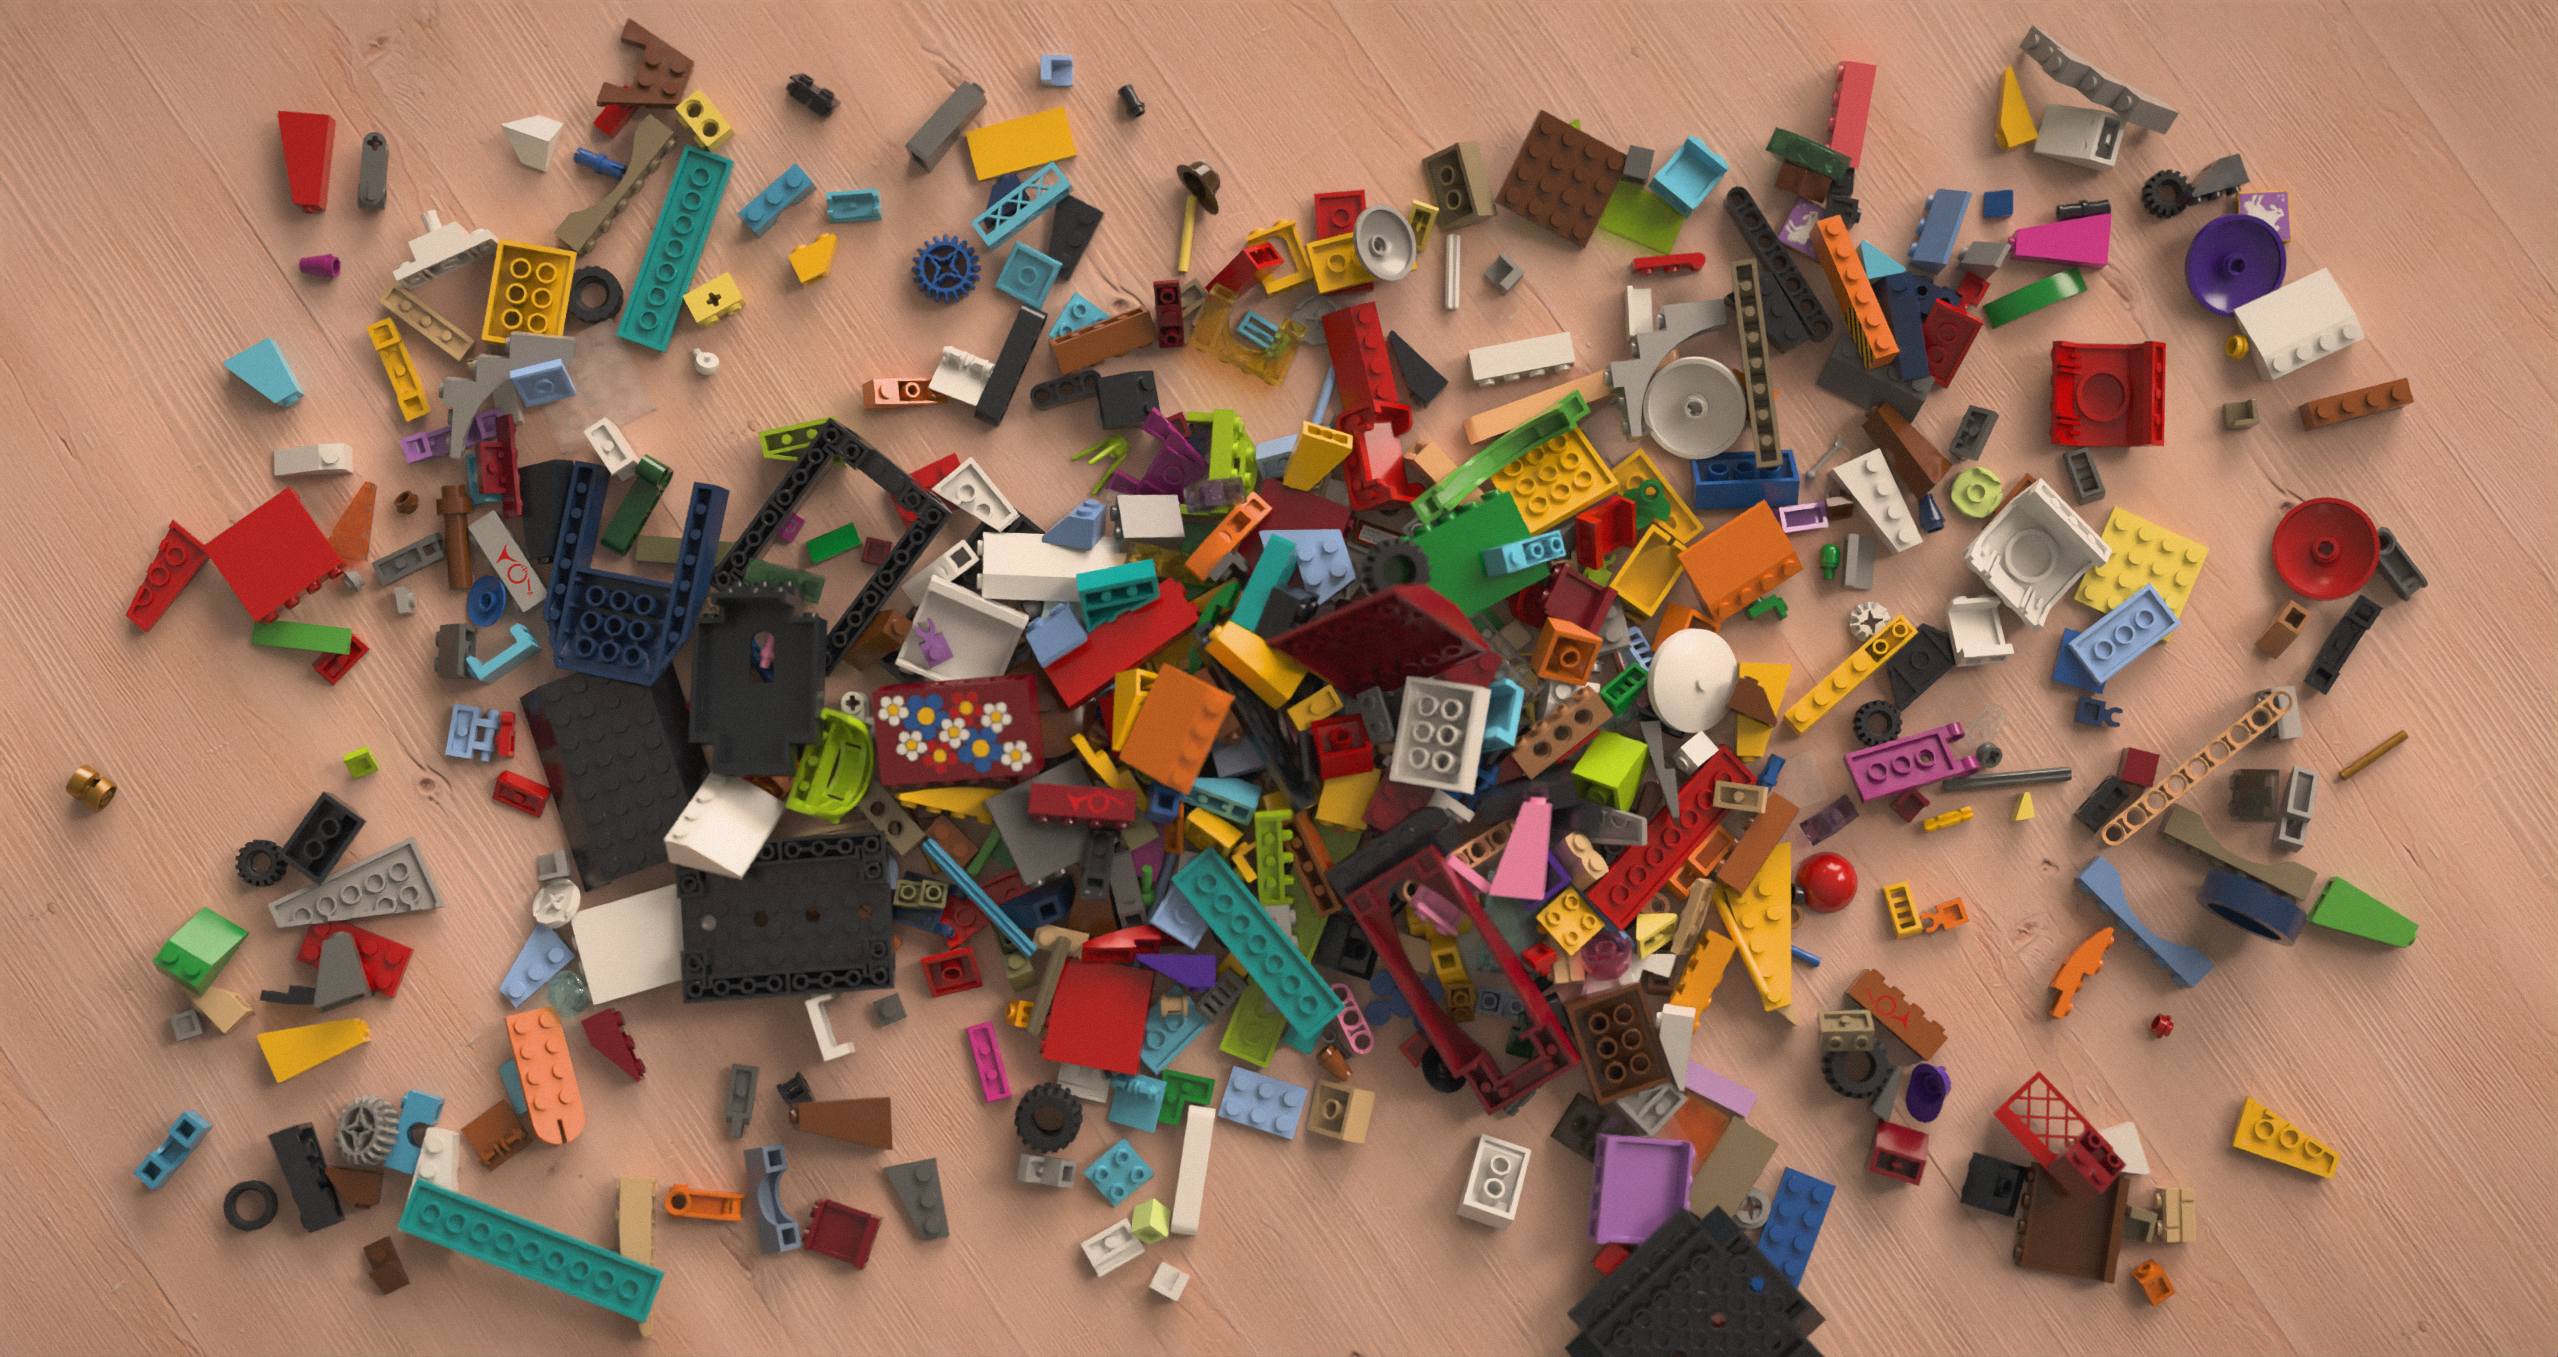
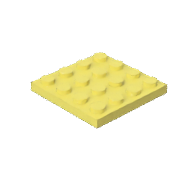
M2114 506L2100 535V538L2112 549L2109 559L2102 567L2098 568L2095 565L2083 574L2072 600L2106 615L2145 585L2151 583L2179 619L2209 548ZM2173 631L2162 638L2161 641L2169 642Z

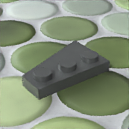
M936 1157L884 1167L923 1241L949 1236L950 1232Z

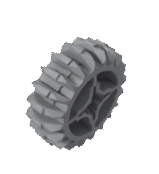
M364 1095V1097H356L355 1101L348 1102V1108L342 1109L343 1116L337 1118L340 1122L339 1127L335 1129L338 1132V1136L334 1139L339 1143L337 1150L342 1152V1158H345L353 1165L362 1167L378 1165L380 1161L386 1160V1154L393 1153L391 1146L397 1144L395 1136L400 1132L396 1130V1126L400 1121L395 1118L398 1112L394 1111L393 1105L382 1097Z

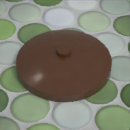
M1037 658L1028 659L1015 665L1005 675L1036 673L1045 760L1058 759L1074 752L1077 747L1071 738L1080 733L1086 740L1087 734L1095 722V697L1072 711Z

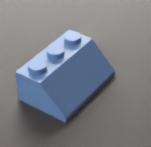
M1938 188L1933 195H1928L1924 205V209L1927 210L1924 219L1920 218L1915 231L1919 233L1916 243H1911L1907 256L1911 257L1908 265L1938 275L1947 266L1972 195L1971 192Z

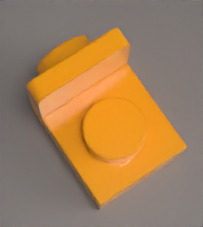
M1011 998L1010 1003L1007 1004L1005 1009L1006 1024L1026 1028L1034 1002Z

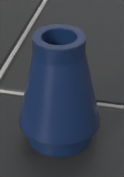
M1931 493L1926 494L1920 501L1918 500L1920 528L1924 529V533L1929 534L1944 529L1945 518L1938 508Z

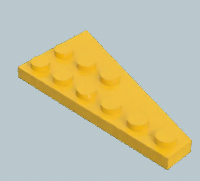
M1791 841L1775 846L1741 898L1725 888V895L1732 916L1770 991L1767 997H1762L1759 994L1765 1013L1791 1005Z

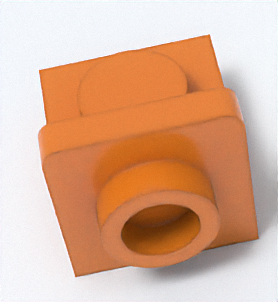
M2153 1259L2140 1264L2131 1271V1275L2140 1284L2149 1303L2154 1307L2176 1293L2164 1269Z

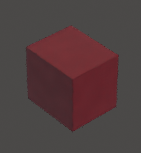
M2132 747L2123 748L2116 778L2124 784L2144 789L2152 788L2160 755Z

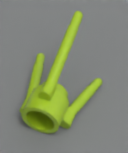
M1119 433L1113 437L1110 435L1105 440L1071 457L1075 461L1102 447L1104 450L1091 459L1088 465H1093L1106 455H1109L1111 459L1117 457L1116 461L1092 490V495L1097 494L1121 462L1128 458L1126 452L1131 448Z

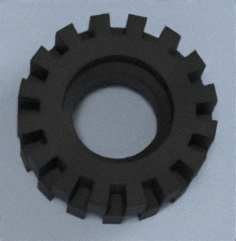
M2168 169L2165 172L2161 170L2144 184L2145 187L2142 188L2141 192L2144 195L2141 199L2146 202L2144 207L2151 210L2149 212L2151 215L2157 214L2156 218L2161 219L2164 216L2165 219H2169L2172 216L2175 217L2186 208L2187 203L2179 206L2175 203L2190 185V183L2187 184L2185 182L2188 179L2185 175L2183 177L2179 176L2181 172L2176 171L2173 173V169ZM2169 185L2175 190L2176 198L2174 202L2164 203L2159 199L2157 192L2160 186Z
M1880 700L1870 701L1862 705L1856 711V717L1853 719L1855 725L1853 730L1857 733L1856 737L1858 740L1861 739L1863 744L1870 745V747L1896 740L1898 734L1902 731L1900 727L1903 724V721L1900 720V712L1896 711L1897 707L1890 705L1888 701ZM1873 714H1881L1887 720V728L1881 734L1873 733L1868 727V720Z
M253 840V842H247L245 848H240V856L236 855L235 860H238V864L235 865V868L239 869L237 874L244 879L245 883H249L252 886L266 887L274 885V882H279L281 880L280 876L285 875L284 866H288V863L277 856L282 847L277 846L275 842ZM259 853H265L271 861L270 868L264 873L256 872L252 866L253 858Z

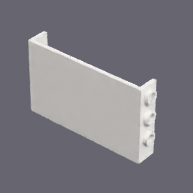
M676 884L579 911L572 917L571 924L574 931V936L571 937L575 951L579 950L581 961L578 962L581 975L586 976L588 986H585L588 1000L593 1001V1005H600L607 1001L682 980L680 951H684L681 899L677 898ZM708 915L703 919L702 925L704 929L710 931L715 928L716 919L713 916Z

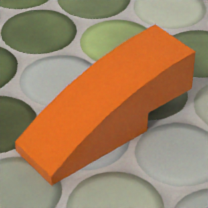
M1718 824L1663 887L1680 902L1690 895L1689 891L1695 880L1707 877L1729 851L1728 849L1735 838Z

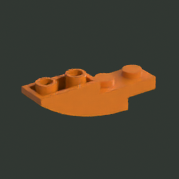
M1252 492L1205 539L1186 561L1184 567L1201 582H1204L1209 577V572L1229 551L1232 554L1247 535L1270 513L1272 507L1256 493Z
M2103 927L2080 942L2064 959L2048 986L2056 990L2057 993L2047 1015L2055 1019H2063L2064 1016L2067 1017L2073 1006V1003L2070 1002L2074 992H2079L2084 981L2081 978L2082 974L2094 976V973L2098 974L2104 963V960L2101 959L2105 949H2110L2114 941V936L2112 935L2113 928Z

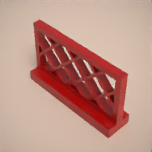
M2037 1071L2001 1106L1999 1105L1992 1112L2067 1192L2069 1191L2046 1167L2059 1154L2052 1153L2049 1150V1138H2064L2065 1148L2068 1145V1139H2075L2078 1136L2068 1135V1120H2080L2084 1124V1130L2090 1126L2112 1150L2114 1149L2040 1071ZM2038 1079L2047 1086L2046 1097L2031 1096V1085ZM2028 1089L2027 1096H2020ZM2050 1090H2051L2057 1097H2050ZM2016 1099L2027 1100V1115L2015 1114L2009 1106ZM2031 1100H2046V1116L2030 1115ZM2050 1101H2061L2065 1105V1116H2049ZM2068 1109H2069L2076 1117H2069V1116H2068ZM2020 1118H2027V1126ZM2030 1118L2046 1119V1134H2034L2030 1130ZM2049 1119L2065 1120V1135L2049 1134ZM2038 1137L2046 1138L2045 1144Z

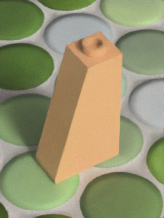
M1418 439L1403 455V459L1432 486L1458 468L1429 440ZM1476 487L1458 503L1456 508L1458 509L1459 506L1469 501H1481L1480 496L1484 493Z

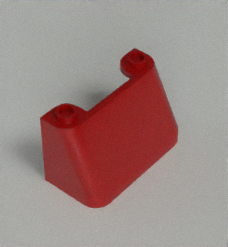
M1373 399L1347 409L1337 416L1335 421L1336 431L1353 435L1352 451L1342 460L1349 502L1353 509L1364 512L1412 508L1410 503L1426 492L1425 486L1421 483L1413 482L1408 484L1399 436L1409 432L1413 424L1411 407L1409 405Z

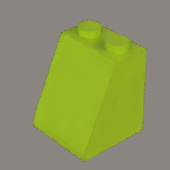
M1602 729L1571 772L1576 795L1629 812L1650 764L1648 745L1639 740H1633L1618 733Z

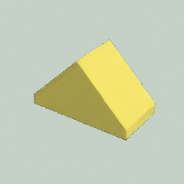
M1414 200L1407 221L1415 236L1416 250L1424 252L1437 217L1438 208Z
M1637 914L1636 941L1638 959L1643 960L1672 940L1675 932L1678 930V916L1676 914Z

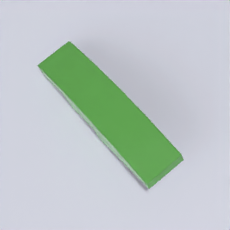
M277 620L271 624L266 625L264 623L262 625L254 621L251 644L349 655L353 629Z

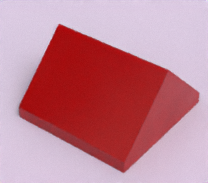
M975 947L963 948L920 959L932 998L983 986Z

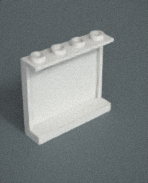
M932 575L913 619V625L902 645L895 664L899 666L901 671L907 674L915 672L924 676L923 679L927 682L1002 676L1006 671L1022 631L1026 627L1029 615L993 599L982 598L981 594ZM928 618L935 625L934 635L942 632L954 656L930 668L918 644L925 639L919 637L914 629V625L917 624L921 631H927L929 624L926 619Z

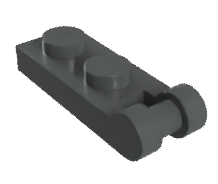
M439 532L373 562L372 565L382 586H389L432 564L447 559L446 549L441 544L442 538ZM431 546L434 553L427 556L425 548Z

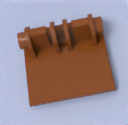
M504 1099L461 1129L464 1136L479 1155L477 1158L479 1163L483 1167L486 1165L490 1172L533 1142V1139Z

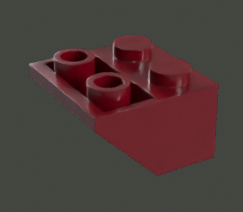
M1878 1119L1863 1169L1919 1186L1927 1161L1929 1134Z
M2088 1126L2046 1168L2084 1207L2100 1196L2127 1164Z

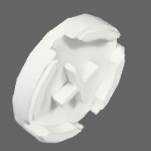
M557 878L548 882L550 885L546 888L542 887L534 900L533 915L536 917V921L546 928L555 929L568 923L580 905L581 895L579 888L565 878Z

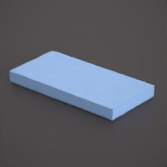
M2148 583L2066 645L2096 685L2099 686L2180 626L2181 622L2152 584Z

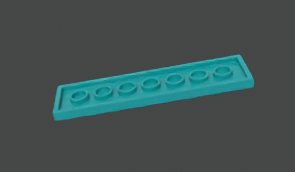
M685 144L619 325L617 337L663 353L667 352L685 303L683 295L689 292L733 171L734 160Z
M1212 845L1171 878L1305 1041L1346 1008Z

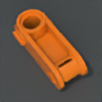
M674 1183L673 1187H669V1193L665 1198L666 1214H669L670 1218L686 1219L687 1216L742 1221L743 1216L740 1215L742 1199L745 1198V1194L689 1188V1185ZM680 1194L686 1199L684 1208H677L674 1205L673 1199L675 1195Z

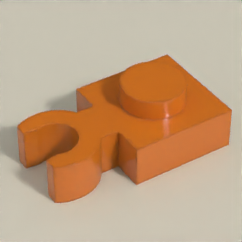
M1961 897L1934 906L1936 914L1923 913L1919 916L1920 920L1930 918L1932 921V925L1929 928H1925L1924 932L1935 931L1939 924L1942 925L1943 930H1948L1970 922Z

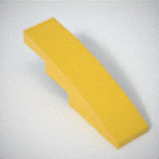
M1080 733L1072 737V742L1085 760L1112 788L1137 790V807L1145 812L1147 799L1130 771L1124 765L1116 770L1102 749L1094 754Z

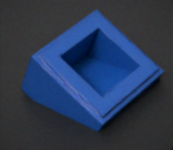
M2013 190L1984 192V218H2010L2013 215Z

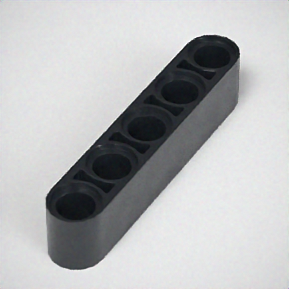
M1027 304L1022 305L977 405L974 418L997 428L1000 426L1045 325L1048 313Z

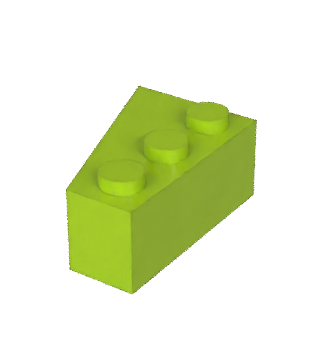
M831 416V418L838 421L837 416ZM829 417L758 432L764 458L797 461ZM842 456L834 464L837 466H848L843 461L844 458Z

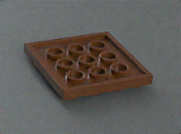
M1541 109L1494 202L1581 249H1585L1623 174L1627 155Z

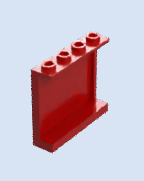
M290 487L284 489L202 546L254 621L262 625L264 623L268 625L279 618L278 614L284 609L290 610L296 607L301 602L300 598L307 593L309 595L316 593L323 587V582L329 578L333 580L339 577L344 572L343 568L348 566L340 558L301 503L298 493Z
M1067 956L1051 1001L1053 1003L1051 1013H1047L1044 1028H1048L1046 1039L1042 1038L1039 1053L1043 1054L1042 1059L1137 1077L1156 973L1154 971L1102 962H1081L1079 958Z

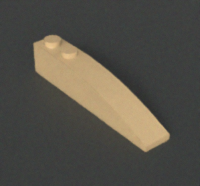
M657 1176L620 1177V1182L616 1184V1197L620 1198V1208L616 1209L615 1222L619 1224L621 1255L654 1267ZM653 1306L645 1323L637 1320L642 1337L653 1335Z

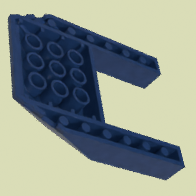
M575 460L543 608L544 620L547 622L550 636H548L550 646L554 651L553 660L555 668L653 686L688 640L694 626V618L698 617L708 594L730 491L717 485L694 481L673 583L597 570L590 567L611 472L608 468L599 464Z

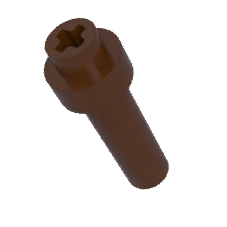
M465 485L442 486V499L436 500L437 516L444 517L449 590L471 589L473 584L467 514L474 513L473 498L466 497Z

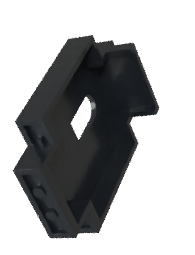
M730 582L729 586H720V593H711L710 603L719 607V614L704 613L703 618H694L688 743L713 745L712 774L721 777H796L797 746H823L824 718L821 715L825 699L828 621L819 617L818 613H803L804 590L795 586L794 582H779V586H770L769 582H754V586H745L743 582ZM760 632H769L775 640L773 682H750L752 640Z

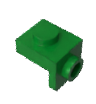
M1775 594L1765 600L1761 596L1750 603V609L1745 612L1750 621L1771 608L1780 621L1788 617L1786 603L1781 597L1777 598Z

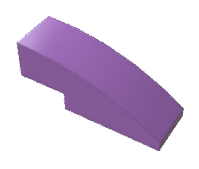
M1824 502L1780 507L1771 510L1786 535L1829 527Z

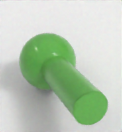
M1145 865L1142 867L1141 893L1145 908H1148L1155 903L1156 893L1151 889L1152 867Z

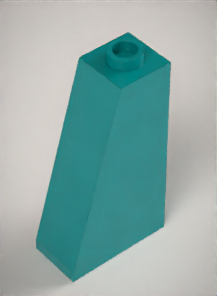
M1272 533L1230 622L1253 634L1255 633L1272 586L1287 585L1297 567L1296 543Z

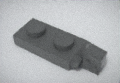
M732 1064L725 1110L726 1123H731L729 1137L742 1138L744 1125L750 1126L760 1067Z

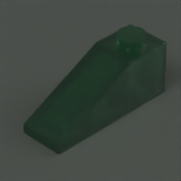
M750 557L743 583L754 585V582H769L770 586H779V582H794L795 586L804 590L803 600L818 604L826 577L802 569Z

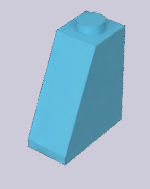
M269 337L223 362L225 367L281 407H291L300 401V397L305 395L278 344Z

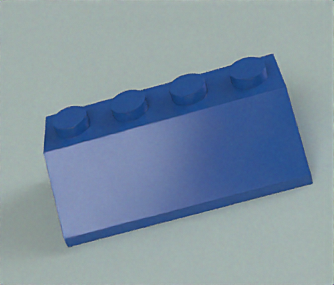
M1781 450L1782 467L1757 470L1755 451L1724 452L1710 458L1690 459L1691 492L1695 510L1753 507L1762 500H1765L1768 506L1786 507L1798 505L1800 479L1793 450Z

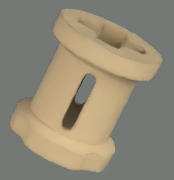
M1183 993L1182 996H1166V994H1161V1016L1183 1014L1184 1017H1188V994Z

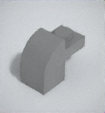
M1021 1154L1017 1180L1073 1188L1077 1161L1038 1154Z

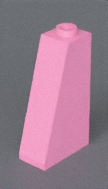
M1530 797V802L1523 803L1490 887L1489 895L1536 900L1544 899L1552 804L1546 803V798Z

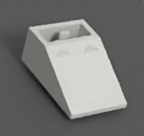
M2047 103L2033 152L2107 173L2115 165L2127 121L2119 115L2101 110Z

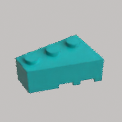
M1153 559L1076 574L1078 594L1088 634L1095 631V627L1106 621L1110 623L1116 620L1118 615L1128 610L1132 612L1160 598Z

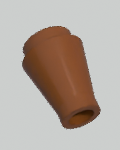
M1331 1044L1325 1046L1315 1057L1320 1067L1337 1077L1342 1083L1353 1074L1339 1049Z

